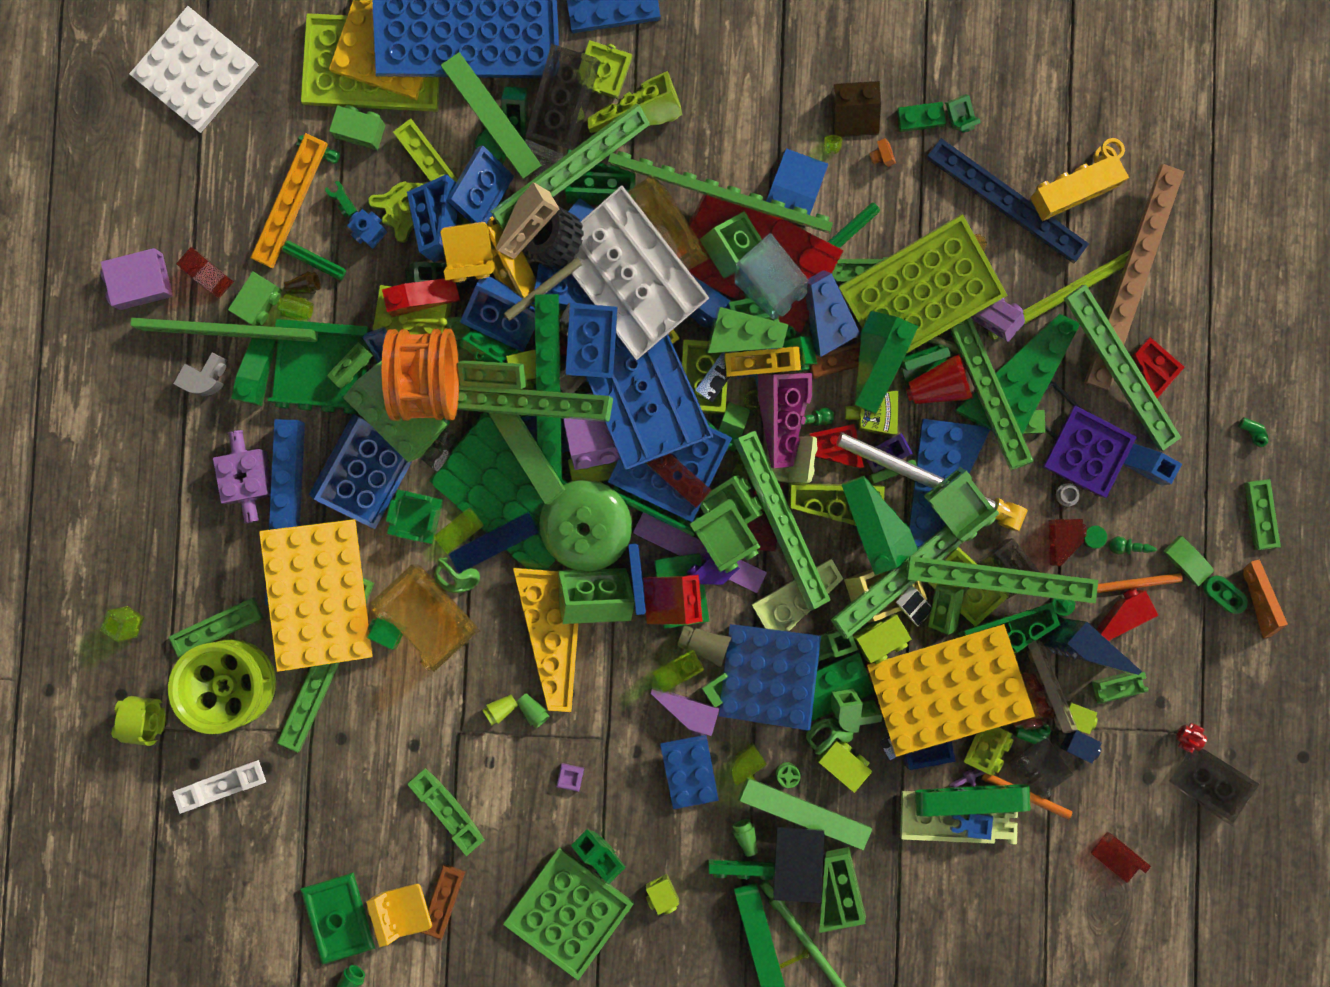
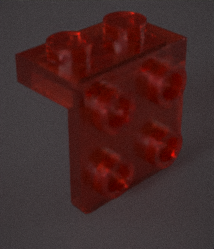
M1024 672L1021 676L1035 717L1014 722V726L1023 727L1024 730H1035L1043 727V722L1054 718L1051 713L1054 712V709L1049 707L1043 693L1045 687L1039 683L1037 676Z

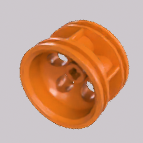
M389 329L387 331L382 350V389L385 408L390 420L398 421L400 418L404 421H409L411 418H435V420H442L444 416L446 420L455 419L459 400L457 364L459 361L456 339L452 329H444L443 332L440 329H433L431 334H410L407 329H401L399 332L396 329Z

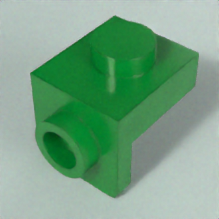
M965 94L945 103L952 129L965 133L973 130L975 125L981 123L980 118L974 115L969 95Z

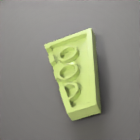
M832 559L816 567L827 593L832 591L843 580ZM795 579L751 604L765 629L790 631L797 622L810 612Z

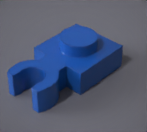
M968 814L967 819L961 815H951L952 819L960 821L959 826H950L952 832L961 833L966 830V836L969 838L991 840L992 815Z

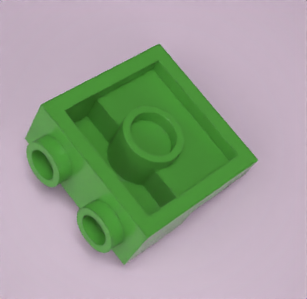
M739 475L732 477L707 493L700 505V508L706 514L731 499L746 524L763 514L761 511L763 506L757 497L753 498L749 492L751 488L749 482L745 477L741 478Z

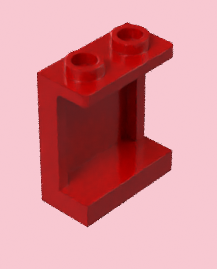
M699 575L643 578L647 624H692L703 622Z

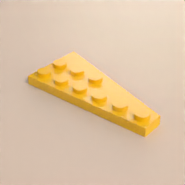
M513 568L547 710L571 712L578 623H562L559 609V571Z

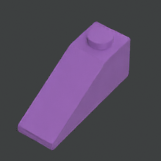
M652 687L651 694L689 730H692L693 735L712 736L719 712L718 706L715 708L712 704Z

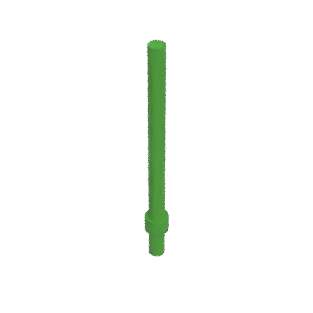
M767 880L763 881L760 887L770 899L769 903L774 910L779 911L835 987H846L785 905L786 901L773 900V887Z

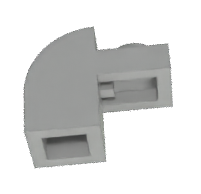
M211 353L202 371L184 364L173 384L196 395H212L218 392L224 385L217 378L224 373L227 360L215 353Z

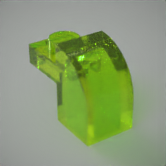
M753 742L739 751L732 761L731 773L736 786L743 781L745 782L747 777L756 781L753 774L767 765Z

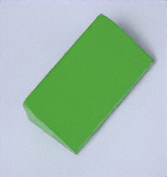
M936 584L928 627L948 635L957 630L965 589Z

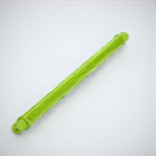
M1130 250L1023 310L1025 323L1064 302L1063 298L1081 285L1086 284L1089 288L1124 268ZM988 331L989 336L992 340H995L999 337L991 331Z

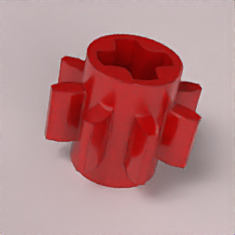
M1192 723L1189 726L1182 725L1176 734V740L1180 741L1178 747L1190 753H1193L1194 750H1202L1207 741V737L1203 735L1205 729Z

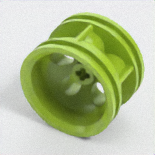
M238 639L206 643L190 649L176 662L168 682L169 701L176 716L189 728L205 734L225 733L256 720L271 704L276 689L275 671L268 656L256 645ZM228 654L234 656L237 660L238 665L235 670L229 669L225 664ZM204 665L211 667L215 673L211 681L203 680L200 675V670ZM246 674H249L251 690L246 689L243 685V679ZM207 692H212L217 696V702L212 708H207L203 704V696ZM234 697L240 699L242 705L238 714L233 713L229 708V703Z

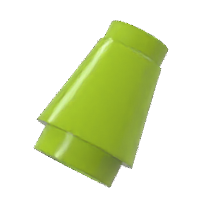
M510 694L487 704V707L482 711L491 725H494L495 723L499 724L518 704Z

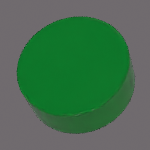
M1100 526L1087 527L1082 534L1083 543L1093 549L1103 547L1107 542L1105 529Z

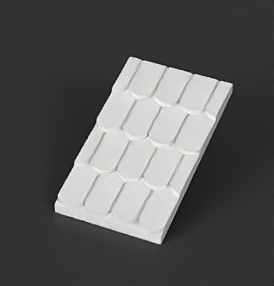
M620 186L581 221L583 225L581 230L584 231V236L581 239L583 242L574 259L578 258L582 266L576 269L572 275L595 305L618 307L616 334L636 360L709 299L706 292L623 186Z

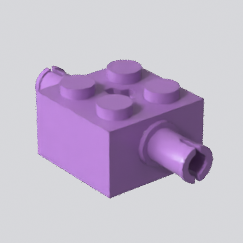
M237 430L234 433L231 431L228 432L232 452L230 455L213 458L220 500L223 504L241 503L244 523L257 522L259 518L255 501L271 497L272 477L267 451L261 449L246 450L243 430ZM246 473L247 477L242 480V476Z

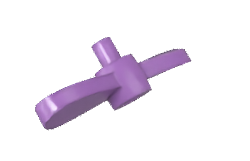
M977 768L974 771L968 770L963 774L964 777L952 782L950 787L955 788L965 782L975 786V777L983 775L985 772Z

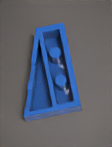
M447 174L407 192L419 252L432 262L445 258L441 230L444 227L456 226L458 211L446 200L456 182Z

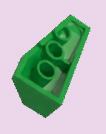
M870 311L860 336L861 346L858 358L859 368L854 405L871 413H877L918 329L917 325L896 316Z
M865 476L842 483L846 499L874 574L877 575L898 568L909 556H912L918 550L910 528L897 516L893 508H890L882 499V496Z

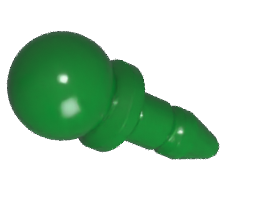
M826 407L818 411L814 410L811 415L805 416V424H814L815 426L820 424L824 426L830 425L834 420V413L830 408Z
M1120 536L1114 537L1109 544L1110 550L1118 555L1125 552L1130 555L1131 551L1151 553L1157 550L1156 547L1149 544L1132 543V539L1126 540Z

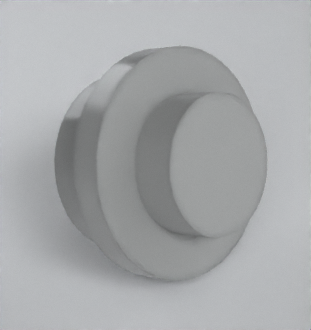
M1067 483L1058 487L1056 499L1061 505L1072 506L1079 500V490L1073 484Z

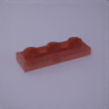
M670 453L645 462L695 508L712 491ZM675 472L682 473L680 480L673 478Z

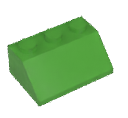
M626 568L600 569L596 571L564 570L558 572L559 609L563 624L631 621L635 600Z

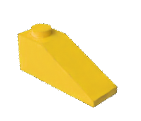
M799 347L725 353L727 377L801 370Z

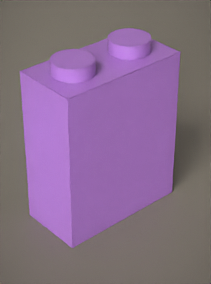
M155 248L101 262L102 270H100V274L107 286L106 299L111 306L119 310L173 297L163 253Z

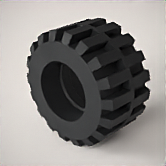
M559 207L556 214L527 244L523 250L529 258L548 268L560 269L561 266L565 267L569 261L571 262L574 259L575 254H578L579 247L583 242L581 239L584 236V231L581 230L583 225L579 222L580 219Z

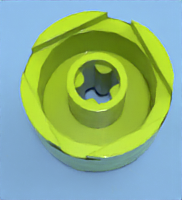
M129 696L123 701H118L115 705L116 718L115 725L112 728V737L118 739L121 743L154 745L157 742L154 738L157 734L162 733L165 724V708H160L159 704L162 701L160 699Z

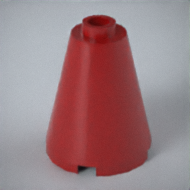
M959 355L953 356L909 382L910 387L906 388L909 401L914 400L915 404L960 401L972 398Z

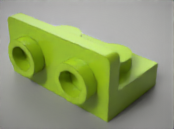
M999 727L976 733L964 763L992 776L995 772L999 773L1004 763L1002 756L1005 751H1009L1013 743L1012 733Z

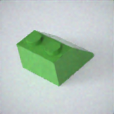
M745 211L716 226L699 239L724 279L769 251Z

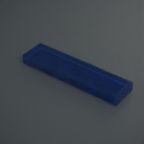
M527 512L448 554L458 574H460L464 570L539 533L530 513Z

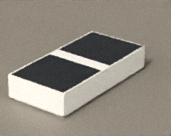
M912 585L896 601L898 606L917 626L927 618L932 610L929 603Z

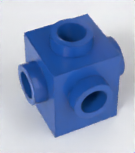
M362 209L360 212L354 213L349 220L350 223L347 225L352 230L350 235L358 243L361 244L364 241L372 249L387 234L385 228L379 224L382 220L372 211L368 214Z

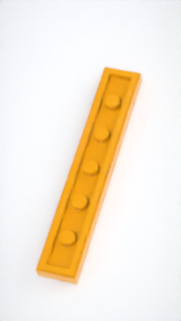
M305 133L250 257L251 259L274 268L328 143Z

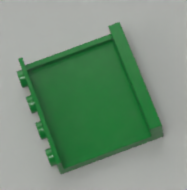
M276 319L275 327L311 329L318 333V341L278 340L272 398L268 397V401L274 403L277 408L289 409V405H297L300 410L312 411V407H321L320 411L334 413L335 409H343V413L357 414V411L343 397L352 385L369 371V362L342 389L335 385L327 375L358 342L370 352L363 336L372 330L367 326Z

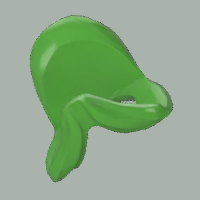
M447 557L438 558L437 562L439 565L435 570L434 578L444 590L451 593H461L471 590L479 584L480 573L476 569L469 568L457 574L447 564ZM442 568L450 573L455 581L454 585L447 583L440 577L439 573Z
M828 718L814 723L810 730L807 731L806 738L810 746L815 750V754L822 755V752L836 738L842 742H850L853 739L854 733L845 731L837 719ZM829 727L832 731L831 735L817 747L811 738L821 728Z

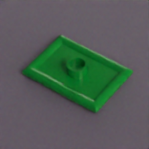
M354 872L300 888L322 965L375 949Z

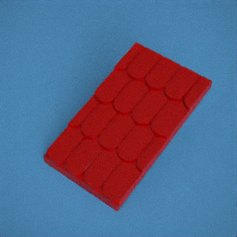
M703 194L674 253L693 276L736 300L745 299L743 287L747 286L748 288V285H752L754 297L774 293L779 312V322L788 324V326L794 327L796 331L801 333L809 318L804 281L823 270L832 273L844 250L784 219ZM745 211L769 251L724 279L699 239L716 226Z

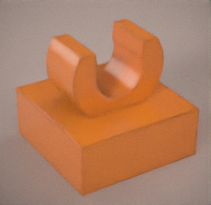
M884 138L877 141L879 150L869 153L871 161L874 164L883 161L887 167L896 164L888 140Z

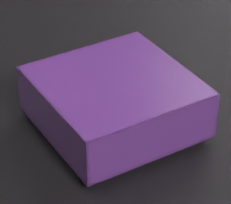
M562 763L557 787L579 792L584 768Z

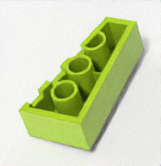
M789 483L788 506L790 508L856 526L842 484ZM872 485L884 500L885 487L882 485Z

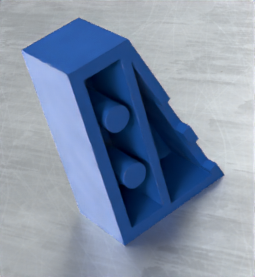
M823 270L804 281L806 304L810 318L809 327L812 333L815 354L821 357L860 335V332L832 273Z

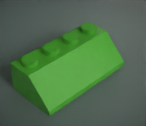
M382 361L360 377L343 397L408 463L422 457L447 426L443 420H435V418H411L409 421H404L402 418L398 421L390 420L383 397Z

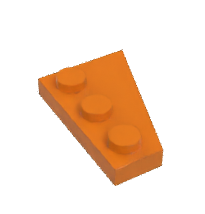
M1259 559L1250 562L1243 570L1264 639L1272 637L1287 626L1288 623Z

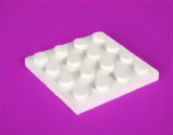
M187 6L129 74L201 133L259 65Z

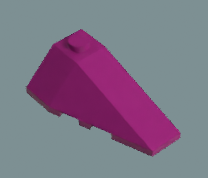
M812 373L758 374V399L771 468L793 467L800 443L799 432L801 425L805 424L806 417H804L806 406L810 404L812 398Z

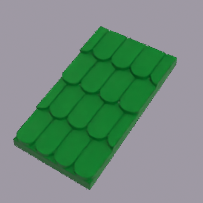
M483 412L432 474L429 482L527 569L547 570L556 559L546 549L540 534V515L545 503L489 413ZM562 478V484H567L568 482ZM586 523L579 524L580 531L586 525Z

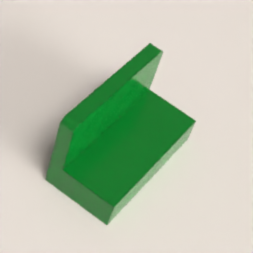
M940 344L905 356L900 365L905 383L909 385V382L945 362L947 360L946 357L950 356L949 348Z

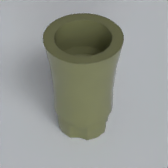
M685 625L677 646L687 649V652L698 655L721 667L731 637L714 634L699 628L694 629Z

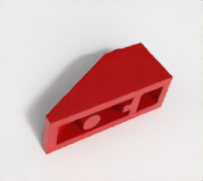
M452 279L406 283L382 289L386 310L392 317L460 301L456 282H453Z
M1134 588L1123 593L1124 597L1117 600L1096 630L1109 641L1159 616L1145 590Z

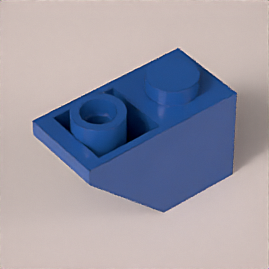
M1133 444L1123 465L1163 486L1172 484L1182 463L1162 452Z

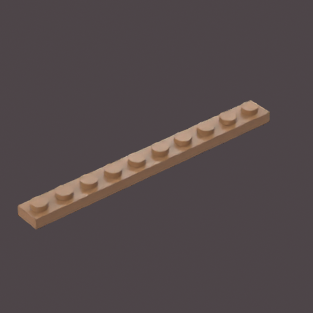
M1165 164L1160 165L1107 315L1108 321L1123 345L1125 344L1185 172ZM1095 350L1084 383L1109 390L1113 377Z

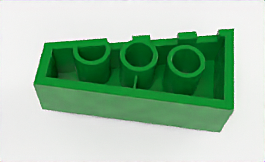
M1049 603L958 632V635L962 637L1004 624L1015 654L1058 627L1060 623L1053 604Z

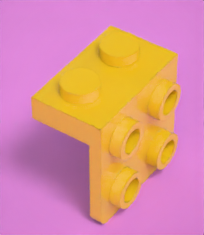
M485 222L444 227L440 233L447 267L444 270L445 280L452 279L453 282H462L467 280L466 277L475 276L476 279H483L493 273L495 263L488 227Z
M419 884L380 892L366 901L368 914L371 917L374 935L379 947L388 946L399 937L427 931L432 927L422 888Z

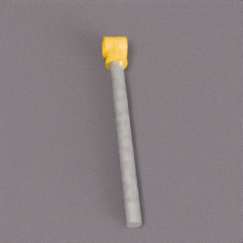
M841 433L837 440V446L930 488H934L944 480L940 476L844 433ZM986 498L991 506L999 512V515L995 517L998 520L997 523L1007 529L1019 532L1028 510L1011 502L1004 503L1000 498H996L994 501Z

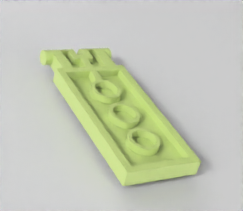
M902 791L900 838L904 840L995 843V839H1007L1008 844H1017L1018 823L1009 822V818H1018V812L988 813L993 816L991 840L969 838L966 836V830L961 833H954L950 830V826L957 827L960 824V821L952 819L951 815L917 816L915 791ZM961 815L963 818L967 819V815Z

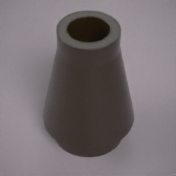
M309 271L290 281L284 282V289L288 295L315 294L321 288L318 275L315 272L311 273Z

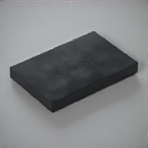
M777 827L773 900L821 903L824 830Z

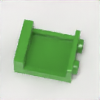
M959 467L925 494L924 498L953 535L963 543L973 539L977 535V531L982 527L992 524L996 519L995 517L999 515V512L991 506L977 488L967 470Z
M731 499L690 523L692 529L697 533L718 567L719 572L725 570L728 573L739 566L737 561L744 557L746 560H749L759 554L757 551L760 548L759 543Z

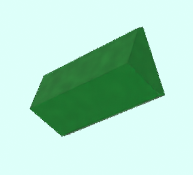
M617 486L613 487V490L622 497L626 505L692 537L694 536L695 532L690 525L691 521ZM700 507L693 521L704 515Z

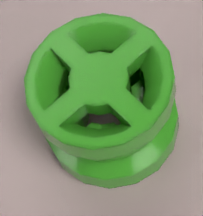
M784 762L777 767L776 777L783 787L793 788L800 781V772L793 763Z

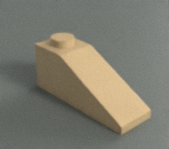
M533 182L521 195L496 247L499 252L515 259L556 214L559 207L550 191Z

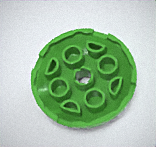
M576 480L564 484L566 492L549 505L544 504L539 522L540 534L546 549L559 563L574 570L596 571L608 567L621 557L631 538L632 520L625 501L615 490L597 481ZM579 524H588L590 531H580Z

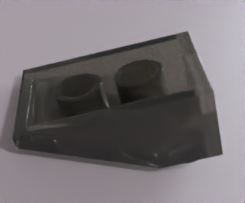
M1203 748L1200 751L1194 750L1193 753L1188 752L1169 780L1170 783L1231 826L1235 824L1260 785Z

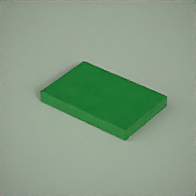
M700 553L654 559L656 577L687 576L686 572L694 564H697L699 568L702 566ZM699 584L703 622L697 623L710 622L705 584ZM663 624V628L665 629L691 624Z

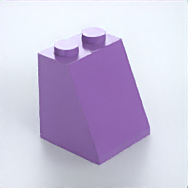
M564 418L570 454L575 470L610 464L619 460L613 441L603 421Z

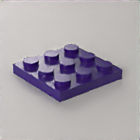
M1072 406L1042 467L1102 498H1107L1137 437L1077 406Z

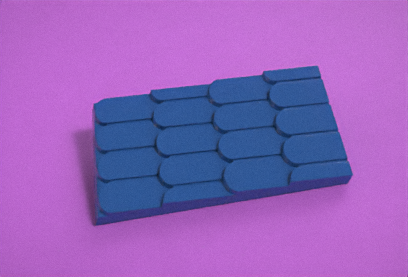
M616 334L613 378L585 376L592 395H604L613 398L610 421L604 423L625 470L714 437L668 334L637 360Z

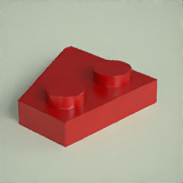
M1151 337L1147 338L1132 355L1138 369L1157 399L1185 368Z
M854 424L809 434V436L817 438L815 457L856 468L864 467L861 456L836 445L841 433L858 440Z

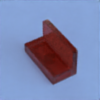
M1109 832L1105 833L1091 851L1095 858L1126 883L1133 878L1138 870L1146 874L1151 868L1146 861Z

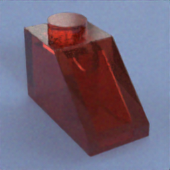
M190 247L176 263L189 276L219 299L234 283L231 278L193 247Z
M1083 519L1049 520L1050 566H1062L1083 544L1084 537L1087 534V528L1083 524Z

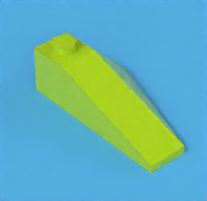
M668 71L641 84L642 89L634 94L626 93L617 105L609 104L587 118L590 133L600 131L635 104L641 106L650 125L675 121L682 115V110Z

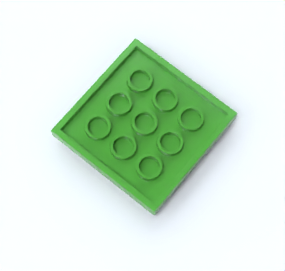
M558 847L503 925L576 980H579L634 902L612 885L606 883L600 876L561 847Z

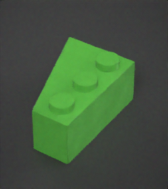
M717 307L706 353L782 348L788 324Z
M849 847L826 851L819 933L865 924L866 914Z

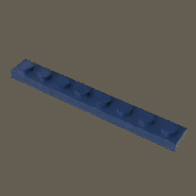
M942 138L926 159L1073 264L1089 245L1087 241L1053 217L1042 221L1032 202Z

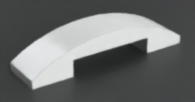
M257 760L175 790L173 795L181 814L209 802L265 783L266 780L260 762Z

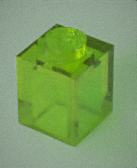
M129 606L107 610L100 631L117 642L135 638L139 634L145 617Z

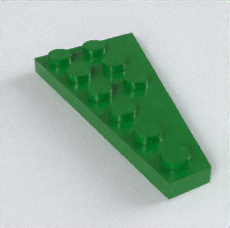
M1062 314L1055 317L996 373L1022 435L1080 326L1077 321ZM975 392L972 398L964 402L955 413L993 431L979 397Z

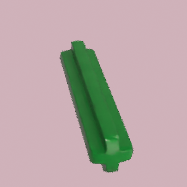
M874 202L869 204L832 237L828 243L838 248L843 246L880 212V208Z
M286 241L282 247V251L338 280H343L346 275L344 268L291 241Z

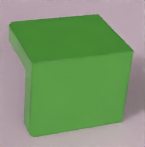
M725 672L702 686L703 691L715 708L723 703L721 700L723 680L728 677Z

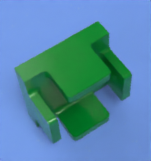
M397 489L395 500H391L386 522L389 523L387 534L433 544L443 499Z

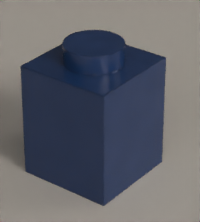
M1075 730L1066 734L1060 748L1089 763H1093L1101 753L1100 746L1102 742Z

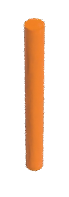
M1181 573L1101 583L1098 584L1097 593L1182 582L1183 578Z
M987 773L981 777V780L992 785H1014ZM1030 792L1031 803L1068 820L1071 818V810Z

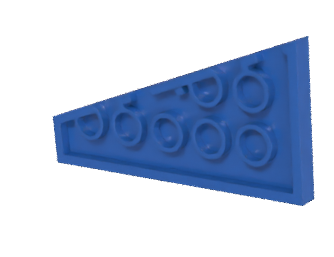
M922 419L916 465L944 479L959 467L970 473L990 430L983 426ZM914 480L908 527L918 548L944 527L945 523L924 498V495L933 488Z

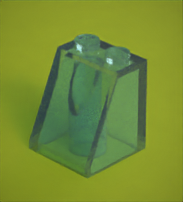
M771 233L736 263L735 284L773 320L779 315L784 316L790 310L791 304L796 300H802L808 292L809 280Z

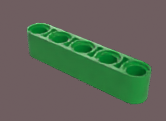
M1014 784L915 790L916 815L929 817L1030 811L1029 785Z
M757 883L735 888L736 899L761 987H785Z

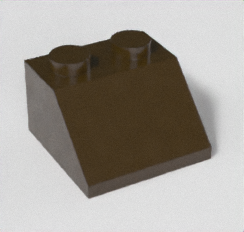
M880 81L834 84L831 91L834 137L879 135L881 115Z

